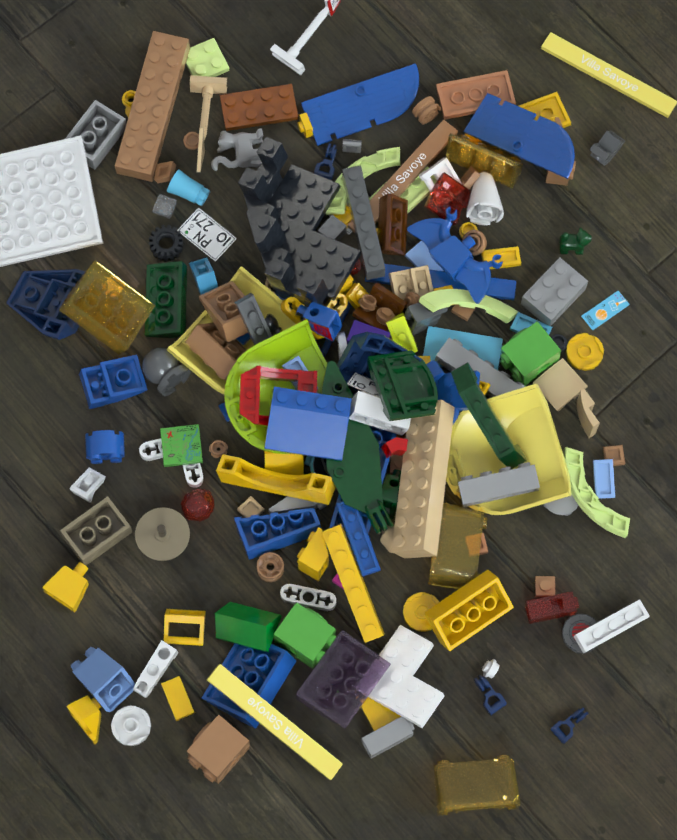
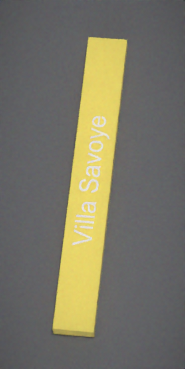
M551 32L541 46V49L667 118L677 104V101Z
M218 664L207 678L209 683L327 779L332 780L343 765L221 664Z

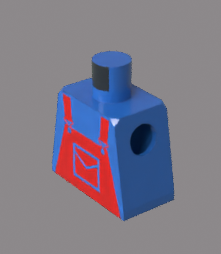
M311 302L309 307L301 304L297 309L296 315L302 317L303 320L307 319L312 331L334 342L343 326L337 311L315 302Z

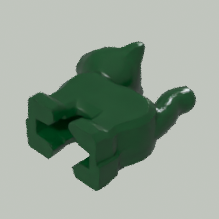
M581 227L577 235L564 232L559 239L560 254H568V251L575 250L576 255H583L584 246L591 242L592 236Z

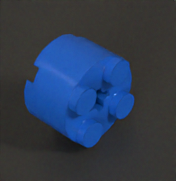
M114 430L93 431L92 436H89L88 433L85 434L86 458L91 460V464L103 463L102 460H110L111 463L122 462V458L125 457L123 432L119 431V435L114 433Z

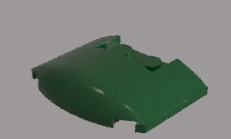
M412 350L368 356L371 380H374L384 407L383 412L389 421L435 415L438 392L435 380L425 362L413 357L415 352Z

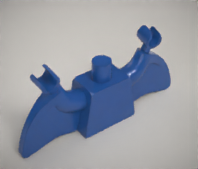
M451 207L446 209V220L431 218L410 225L407 231L424 242L431 258L454 282L457 280L468 289L473 301L479 304L490 285V267L499 269L503 262H495V260L501 258V255H494L492 261L489 262L487 260L483 262L474 260L472 253L469 251L476 244L474 239L469 235L461 242L455 235L451 236L450 234L451 221L457 219V209L455 213L450 214Z

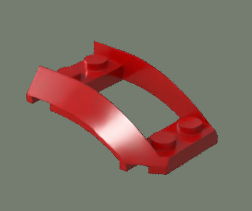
M256 366L240 375L239 414L253 424L268 426L269 416L259 415L260 379L297 382V390L317 393L318 371Z

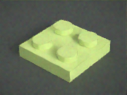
M214 38L190 48L186 65L191 75L216 77L229 71V66Z

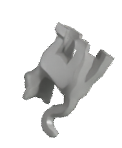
M262 128L258 129L256 133L240 132L231 134L222 131L218 139L219 148L217 153L233 147L235 148L236 159L231 162L226 157H215L211 162L212 169L217 171L219 163H223L228 168H258L262 162L257 154L258 149H253L252 145L263 142Z

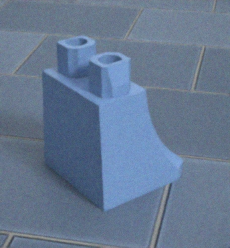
M90 647L85 652L87 659L82 663L79 660L75 661L71 668L77 679L105 711L111 712L134 691L135 683L120 664L101 649Z

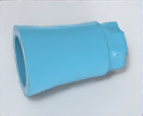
M180 169L176 171L167 188L168 193L182 197L200 206L205 203L210 192L204 185L196 182Z

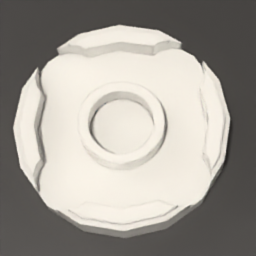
M130 705L121 708L115 713L111 729L117 741L123 745L134 746L147 739L151 730V722L146 711Z

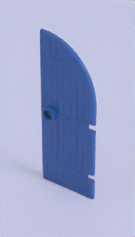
M412 64L301 102L304 113L307 112L317 146L332 141L330 135L334 133L336 138L339 139L371 128L370 121L372 120L375 121L376 125H379L402 115L411 106L418 92L419 72L417 65Z
M487 93L465 128L464 133L568 179L575 158L574 146L568 133L559 124L542 116L537 121L534 120L536 117L535 113L508 101H504L501 106L499 105L501 98Z

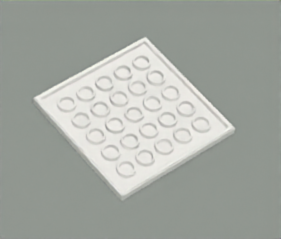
M81 135L0 154V267L103 244Z

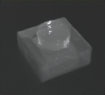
M159 194L153 208V213L170 219L177 200Z

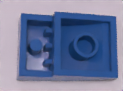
M137 355L100 362L98 366L81 369L79 374L89 409L115 403L147 391Z

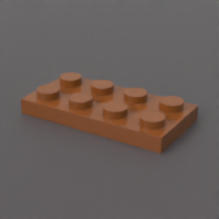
M292 84L220 95L226 131L298 120Z

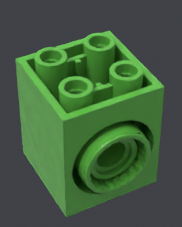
M536 321L530 327L516 333L508 343L501 347L500 363L504 369L511 371L513 374L511 376L515 382H520L526 386L560 360L561 349L539 322Z
M296 602L275 631L274 643L313 669L316 665L320 666L323 662L325 651L327 649L331 650L335 645L336 629L329 625L317 612L310 608H305Z

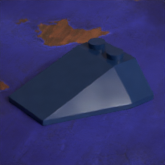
M78 269L23 271L6 303L43 335L61 340L76 333L93 301L94 275Z
M364 332L351 337L337 366L346 383L350 381L355 373L371 379L368 356L408 350L385 335ZM416 355L413 356L419 361L423 360ZM348 385V387H349V389H350V391H351V393H352L353 396H354L358 391H360V392L362 391V390H359V389H357V388H355V387H352V386ZM335 386V389L340 391L341 387Z

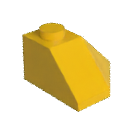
M87 695L66 707L91 741L96 744L100 730L101 712L99 708L101 706L95 698L91 700Z

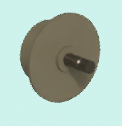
M156 508L148 511L140 518L135 530V540L140 551L150 559L157 561H167L176 558L186 549L190 539V529L186 519L179 512L170 508Z

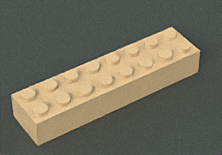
M438 400L436 403L435 415L411 418L409 429L406 431L405 439H408L407 451L403 454L391 552L403 558L437 556L455 407L443 400Z

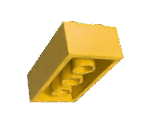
M486 570L424 612V615L440 644L448 651H451L514 607L499 578L491 571Z

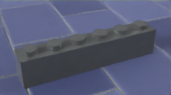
M361 165L342 169V179L358 247L361 251V260L366 280L385 277L384 260Z

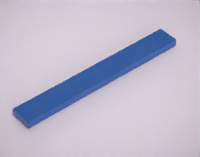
M384 264L385 277L366 280L365 277V282L391 285L388 273L407 270L413 267ZM429 270L433 289L452 285L453 289L468 290L459 281L456 280L454 282L444 271ZM491 278L485 295L492 298L514 300L516 281Z

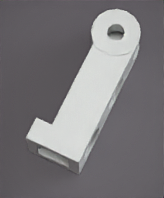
M161 640L138 678L133 690L147 698L172 660L177 656L178 651Z

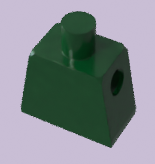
M394 469L392 475H386L382 486L383 505L391 519H394L397 510L401 470Z

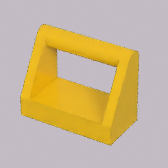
M166 609L164 642L167 644L203 646L206 611ZM170 622L200 624L199 638L169 636Z

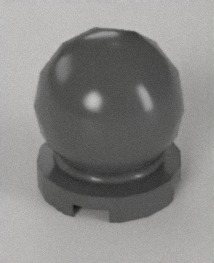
M167 348L152 349L145 355L143 360V372L146 378L153 384H159L157 391L163 396H168L175 392V386L181 381L184 384L191 374V371L184 364L180 365L179 360L168 352Z

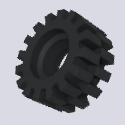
M161 225V229L156 227V231H152L151 236H149L150 251L160 261H162V258L164 261H168L169 258L172 261L175 256L179 257V252L182 253L183 238L181 232L177 231L176 227L172 229L171 225H168L167 228H165V225ZM162 238H171L173 240L172 247L169 249L161 248L159 241Z

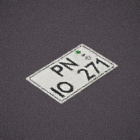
M200 208L177 230L215 262L237 239Z
M355 373L347 383L352 387L380 398L374 381Z

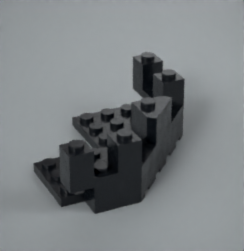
M265 137L257 150V154L262 162L257 171L247 167L238 182L248 207L246 213L254 240L265 265L266 271L264 274L276 295L283 299L295 297L306 307H309L311 302L322 305L325 298L334 301L361 256L360 250L315 232L341 187L334 181L295 165L290 166L282 179L279 172L288 159V155L282 143Z

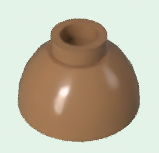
M470 230L465 233L462 241L470 235L476 242L469 250L472 255L477 256L484 252L487 246L485 235L479 230Z

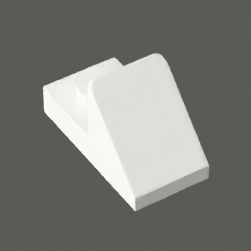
M88 468L70 487V490L90 503L94 492L102 485L106 476Z

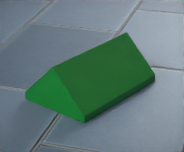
M229 602L215 613L216 638L268 652L282 616Z

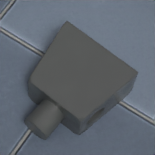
M421 303L408 306L405 317L412 335L414 336L428 329V326L436 325L441 314L447 312L448 308L432 312Z

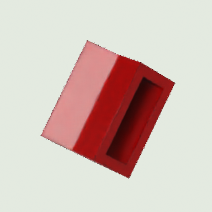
M395 437L386 442L381 447L387 458L392 455L402 456L407 451L408 439Z

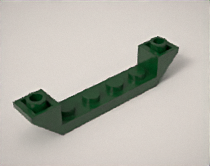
M467 362L451 371L459 395L498 459L507 467H511V469L526 462L527 459L519 445L513 444L476 383L478 378L469 363Z

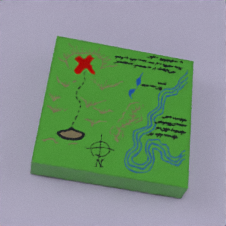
M199 424L160 428L164 467L203 463Z

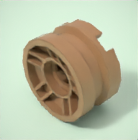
M428 96L414 107L412 113L424 125L432 121L439 114L438 110L440 111L441 107L439 104H435L432 96Z
M273 552L261 555L257 561L258 576L266 582L279 580L284 573L283 559ZM267 565H274V569L268 570Z

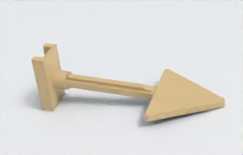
M190 75V92L202 93L203 97L197 172H201L205 154L204 140L207 135L211 98L213 94H227V78Z

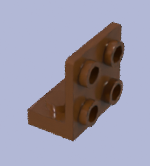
M376 283L369 294L377 300L375 310L366 312L359 306L352 316L362 323L388 331L387 325L377 321V310L379 308H389L397 316L404 312L408 303L379 283Z

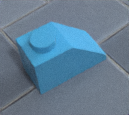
M207 257L189 263L200 295L218 287L214 270Z

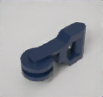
M329 143L325 157L328 158L330 155L332 161L324 159L316 164L314 174L332 181L337 145L331 147L332 144ZM324 165L329 166L330 172L320 171V167Z
M478 675L479 680L477 678L473 679L481 692L485 691L484 687L490 690L484 694L485 700L483 706L490 715L507 705L503 696L494 691L485 677ZM490 696H496L499 700L491 706L488 704Z
M584 707L576 710L565 721L557 722L550 729L563 744L573 737L575 725L570 719L574 720L577 718L576 723L578 724L589 714L588 712H583L585 710ZM562 724L568 725L570 728V733L567 736L559 728Z

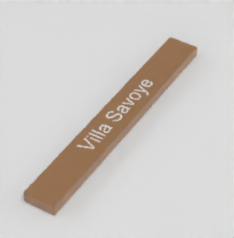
M443 120L372 197L369 202L375 224L379 220L380 197L389 193L400 197L419 174L425 170L458 133L457 129ZM353 221L348 224V228L355 233Z

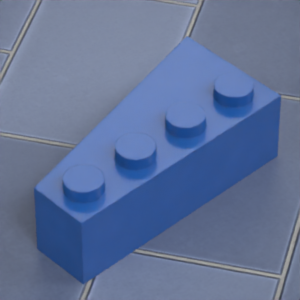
M314 508L288 511V513L278 514V512L270 513L271 515H251V517L234 518L237 531L249 560L259 557L264 553L308 539L312 531L316 532L318 527L321 528Z

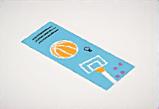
M617 291L581 317L594 330L630 304Z

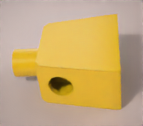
M81 562L76 565L74 570L63 566L43 586L44 592L75 613L89 585L88 581L83 577L89 568Z

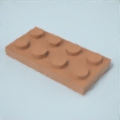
M507 70L436 84L444 120L475 114L487 93L501 98L499 103L501 106L504 101L516 105Z

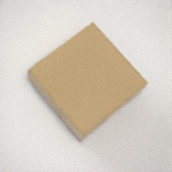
M250 496L237 508V511L244 518L251 517V515L262 514L264 508Z

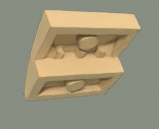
M428 265L388 273L392 293L403 300L408 292L417 293L421 297L433 291Z
M563 358L533 382V384H538L544 397L557 411H560L567 403L575 399L581 389L588 387Z
M583 388L580 390L577 399V412L580 423L588 438L596 434L600 422L592 413L595 403Z

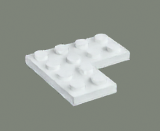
M400 625L356 687L357 691L423 728L444 697L442 692L413 676L433 648V643Z

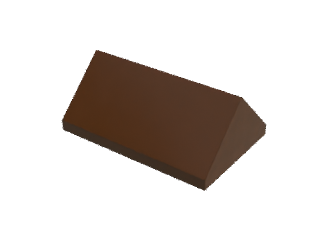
M391 193L380 197L378 240L382 254L405 256L408 200Z

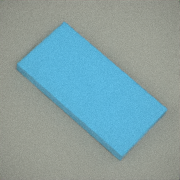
M428 326L423 356H430V362L435 360L437 353L447 339L451 338L452 340L460 341L463 345L462 347L468 351L473 350L483 361L491 362L494 368L498 370L502 338Z

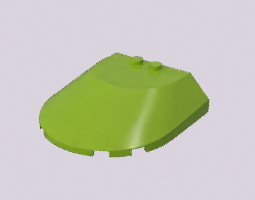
M307 319L245 351L233 365L226 380L224 400L231 424L247 442L267 452L290 454L264 449L268 426L253 424L239 414L240 375L256 366L283 369V364L299 356L308 371H318L317 386L319 389L317 393L322 394L327 362L314 339ZM260 379L259 415L269 416L274 387L296 390L292 382Z

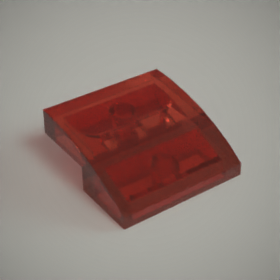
M444 172L435 183L424 207L446 220V209L448 207H451L450 214L455 213L457 209V219L451 221L452 226H454L459 220L462 209L468 205L471 191Z

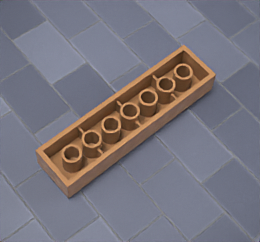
M153 31L115 163L117 174L153 182L189 54V39Z

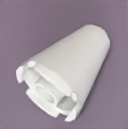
M481 172L480 177L473 184L466 216L474 224L490 225V222L496 220L497 223L503 218L504 210L493 176L488 172Z

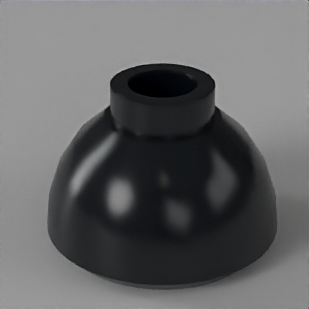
M271 313L267 314L265 321L272 336L280 333L282 328L279 327L277 319Z

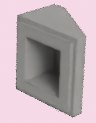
M343 139L342 151L361 153L362 141Z

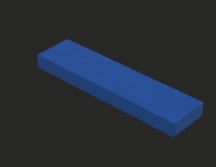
M343 501L337 502L336 507L361 576L364 577L381 571L360 511L345 505Z

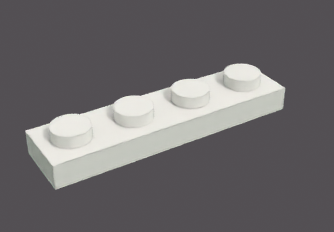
M638 600L581 631L574 638L584 654L650 616L642 602Z

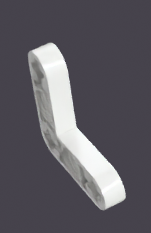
M161 438L145 442L140 446L139 452L143 460L152 461L163 458ZM155 445H158V449H159V452H160V453H158V454H157V450H155V449H156V446H155ZM149 447L150 450H154L151 451V455L143 453L146 451V448ZM200 463L182 465L187 484L193 488L201 486L203 483V473ZM195 469L196 476L199 477L197 482L191 479V470Z

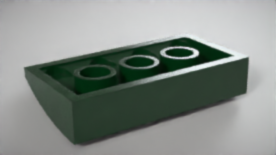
M183 261L147 265L146 337L177 338L186 332L187 265Z

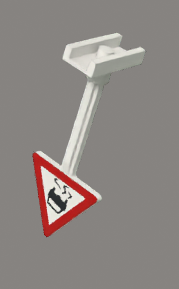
M324 0L325 8L319 12L294 46H291L285 52L274 44L270 49L273 52L272 55L301 76L305 68L295 58L326 18L327 14L330 16L334 14L341 0Z

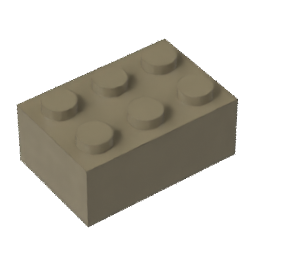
M107 496L61 529L60 532L79 560L86 566L131 534L132 529Z

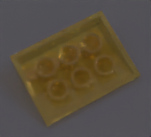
M450 133L446 153V158L449 161L467 169L473 166L479 173L488 172L493 176L494 181L513 189L522 171L523 162L516 157L504 155L500 150L488 148L484 143L472 141L465 135H458L456 133Z
M94 260L68 294L59 310L120 355L130 347L155 305Z

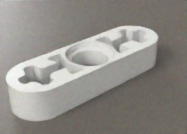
M285 584L280 591L281 599L286 603L295 604L297 602L304 607L323 611H331L336 606L335 595L328 591L294 584ZM288 589H292L293 594H298V590L301 591L300 601L296 600L297 596L291 595L290 598H287L284 592H288ZM307 592L312 593L314 600L312 602H305L303 595ZM317 594L320 595V599L326 600L327 597H330V601H332L333 603H329L328 606H325L324 601H319V605L316 604Z

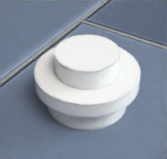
M488 660L482 668L484 677L493 678L497 673L499 664L496 663V660Z

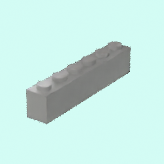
M448 338L435 357V361L449 371H453L468 362L473 371L477 370L480 372L479 381L491 385L485 394L489 398L525 387L522 383L511 380L510 376L504 371L499 372L496 370L491 362L480 359L473 350L468 351L462 347V343L456 339Z

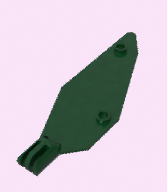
M334 361L328 362L322 394L352 399L353 395L337 364ZM335 386H340L341 390H336ZM349 419L342 461L326 459L327 471L344 504L366 513L375 532L379 534L381 533L380 528L382 531L388 529L387 524L390 528L394 526L383 505L379 444L369 425Z

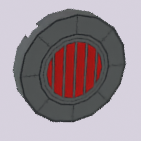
M586 614L571 616L566 620L562 628L564 644L571 651L583 654L574 636L598 622Z

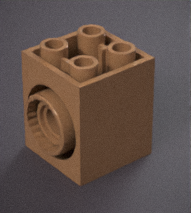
M218 715L197 734L193 744L187 750V759L196 770L201 768L204 776L210 782L216 781L219 784L248 751L250 743L246 737Z

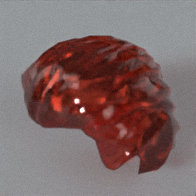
M195 489L185 495L181 506L188 520L204 521L214 512L215 503L209 490Z

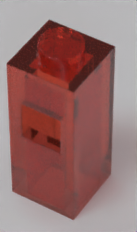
M572 591L528 600L525 603L529 624L575 615L577 608H579L578 599L573 597Z

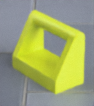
M404 313L386 322L394 342L408 351L418 352V347Z

